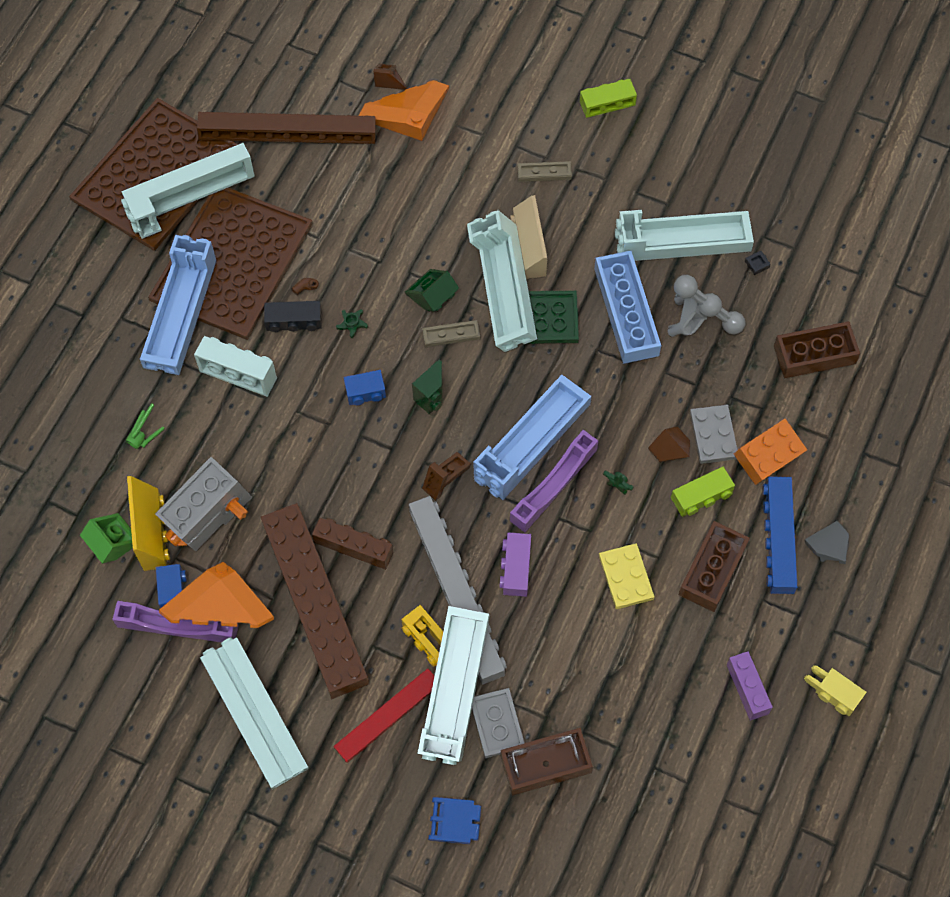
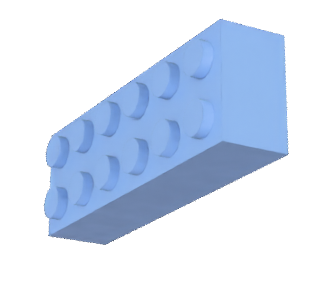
M632 251L597 257L594 269L623 364L659 356L661 343Z

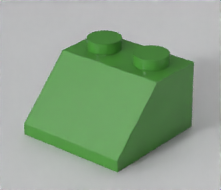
M119 513L90 519L80 534L81 538L102 564L119 559L133 548L131 528Z

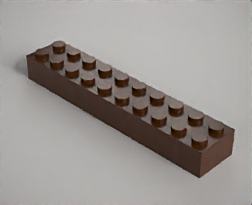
M298 503L261 516L263 527L331 700L369 685L367 674Z

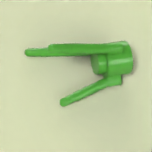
M150 404L146 412L145 410L141 411L131 433L126 439V442L135 449H139L140 446L145 448L148 442L164 430V427H161L147 439H144L145 434L140 431L154 404Z

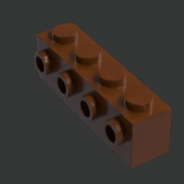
M319 518L312 533L314 543L385 570L394 553L393 545L390 541L384 538H380V540L374 538L368 532L363 531L361 533L355 531L349 525H339L330 518Z

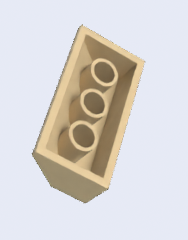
M533 195L513 208V215H510V220L517 226L526 279L544 277L547 271L546 248L536 198Z

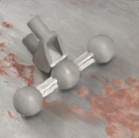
M681 275L676 279L674 283L676 297L674 300L677 305H684L680 323L668 326V334L671 337L679 334L691 335L707 317L713 316L722 320V327L725 332L735 335L743 331L745 318L741 313L736 311L727 312L722 308V301L717 295L713 293L704 294L698 290V284L694 277Z

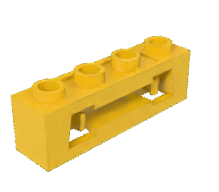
M419 605L401 619L403 626L401 629L407 637L411 636L415 640L414 644L420 652L424 651L428 655L426 658L434 667L437 666L439 652L426 638L424 633L427 631L426 627H428L431 636L441 646L443 631L424 608Z

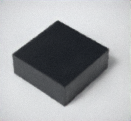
M762 251L745 258V263L754 275L770 268L771 264Z

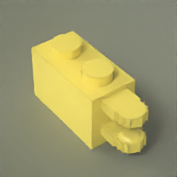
M813 666L811 668L812 672L823 679V681L819 682L812 676L806 675L804 678L806 683L816 689L815 693L818 694L822 701L834 705L839 713L850 716L866 694V691L833 668L827 673L820 667Z

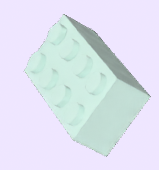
M204 336L194 354L200 372L268 397L277 379L274 364L270 358L257 356L250 350L238 349L235 345L222 343L214 337Z

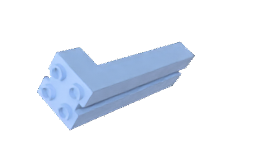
M175 235L169 252L172 265L140 357L143 368L155 371L160 369L166 373L176 375L180 374L216 263L211 241L206 239L193 241L187 235Z
M561 375L493 449L488 446L473 462L474 480L480 486L484 485L486 487L487 485L490 488L489 492L494 497H500L504 500L589 407L591 396Z

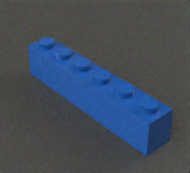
M768 477L766 484L763 483L762 488L763 495H766L763 512L767 513V519L764 521V531H768V538H765V549L769 553V556H766V568H769L766 583L767 587H770V594H794L797 589L792 477Z

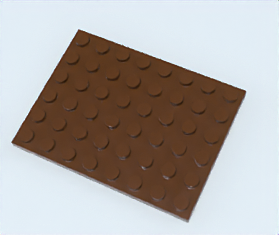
M157 98L71 193L69 198L82 208L155 251L198 200L156 216L162 231L141 239L139 233L135 234L131 221L125 213V208L121 202V199H124L121 191L238 144L229 140H198L197 120Z
M225 188L210 194L185 234L191 237L193 241L197 239L211 241L216 257L215 267L197 320L248 340L264 312V304L270 301L313 224L312 220L231 188ZM171 260L148 297L149 301L159 304L172 265Z

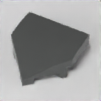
M838 521L805 539V544L816 556L820 557V562L834 560L839 561L840 564H846L849 533Z

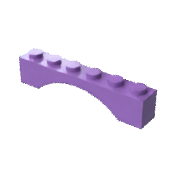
M582 430L549 475L510 512V522L526 533L597 451L598 440Z
M117 601L113 621L118 628L223 642L231 637L235 639L239 626H221L220 621H209L208 625L192 624V620L184 619L180 620L179 624L171 623L159 613V610Z

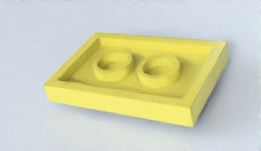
M637 543L599 553V559L615 609L654 600V594Z

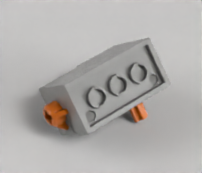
M210 457L155 515L170 528L165 537L174 546L188 545L194 551H197L222 524L226 525L234 516L239 520L245 518L248 511L244 506L252 496L220 464Z

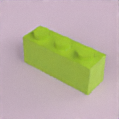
M631 79L619 80L614 83L603 84L599 87L580 91V104L586 118L636 105L637 94Z
M723 466L673 490L671 499L682 517L686 515L691 516L704 506L708 508L721 498L723 500L729 498L733 494L735 484Z

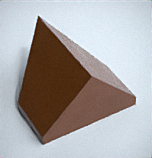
M379 63L374 68L375 87L408 89L397 72L396 65Z
M679 427L667 428L648 447V450L660 463L666 460L690 457V440Z

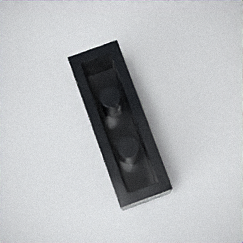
M320 301L265 303L264 323L266 331L279 332L289 330L294 332L298 330L315 331L322 329Z

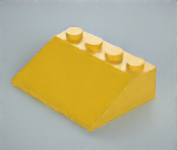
M127 476L133 551L144 571L167 566V561L170 560L169 549H166L165 542H168V539L165 537L167 530L164 531L165 523L155 515L165 504L164 495H160L158 488L135 477Z

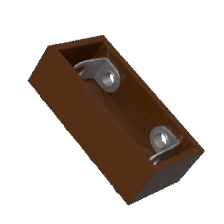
M581 728L500 750V757L512 796L592 773L593 769ZM548 762L549 765L545 767L543 766V763Z

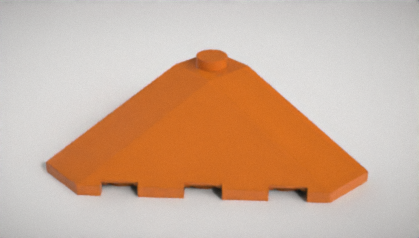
M432 80L427 82V84L385 96L380 100L365 103L359 116H375V125L422 141L449 89V85Z
M224 562L207 569L159 609V613L169 622L178 624L180 620L184 619L192 620V624L208 625L209 621H220L221 626L237 627L238 623H249L250 628H259L274 620L271 612L238 573Z

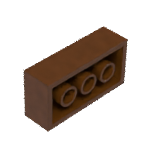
M849 321L777 335L774 343V349L784 378L854 365L861 354Z
M713 521L680 587L678 595L715 612L748 545L750 537Z

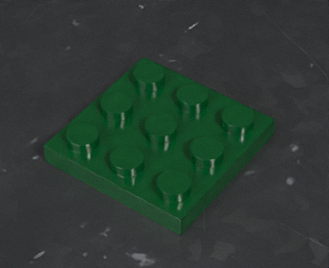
M577 290L528 291L537 339L526 344L578 343Z

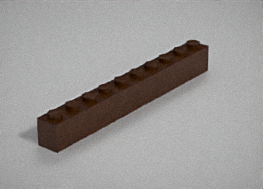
M198 112L197 133L198 140L375 144V116Z

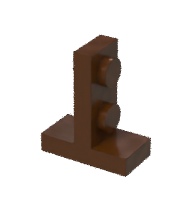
M458 452L440 465L435 462L432 463L428 468L422 489L436 501L441 497L444 487L468 470L471 463Z

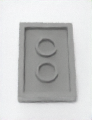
M728 405L690 409L700 464L737 459L733 454L737 451V445Z
M509 688L474 697L472 711L485 758L500 755V750L524 744Z

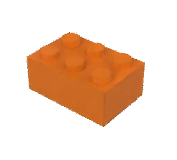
M783 419L733 454L753 483L757 485L807 451V448L787 420Z

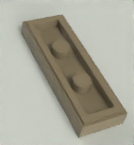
M571 161L518 163L517 166L518 182L572 180Z
M477 320L422 328L425 347L480 339Z

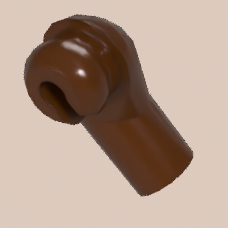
M303 278L291 290L295 295H298L303 290L317 289L319 282L314 278Z

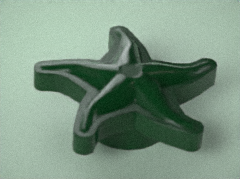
M360 309L355 313H346L345 310H342L344 321L336 325V329H348L350 331V338L354 337L358 328L364 327L367 329L368 324L360 320L363 310Z
M606 470L603 472V475L609 479L606 483L607 485L616 487L624 495L628 492L627 490H633L634 486L627 483L628 478L624 474L615 472L613 475Z

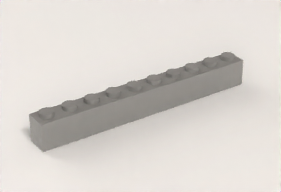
M431 496L410 503L409 512L448 605L484 613L481 605L475 602L476 593L473 586L469 587L467 583L469 577L466 570L461 569L459 564L462 563L458 552H454L452 548L454 546L451 535L447 536L445 529H447L444 518L440 519L438 515L440 510L437 502H433ZM489 623L478 674L482 685L504 677L505 669L507 668L504 658H499L497 653L499 647L496 640H492L489 633L492 631Z

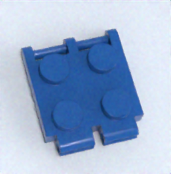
M432 798L434 808L433 816L430 817L432 828L431 835L428 837L429 841L470 844L471 840L478 841L479 824H472V821L480 822V805H474L472 800ZM438 804H440L439 817L437 816ZM436 822H438L437 835H435Z

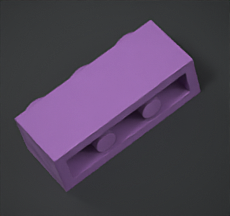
M508 533L507 539H503L502 551H506V558H502L501 569L505 570V574L500 576V588H503V595L527 597L531 534Z
M749 651L730 657L727 667L750 721L768 715L772 705Z

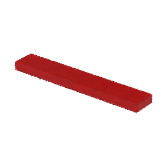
M427 668L334 745V749L346 763L351 761L432 693L434 674Z

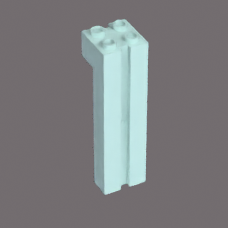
M241 143L121 191L124 199H121L128 219L131 221L135 234L139 233L141 239L160 232L162 230L156 216L255 177L251 157L244 143Z
M499 210L493 211L486 215V219L477 218L473 222L468 223L467 227L470 243L480 250L495 344L498 348L507 352L518 347L520 343L526 344L536 340L537 336L517 226Z
M642 210L620 211L619 219H616L615 239H618L619 242L617 244V253L632 251L634 261L751 252L754 243L748 211L641 219Z
M448 606L425 728L422 729L418 754H422V759L436 761V757L443 759L442 763L456 765V762L462 761L490 617L488 613Z
M231 637L221 643L222 647L217 650L212 647L203 652L204 656L200 658L273 790L308 770V766L237 637L235 639Z

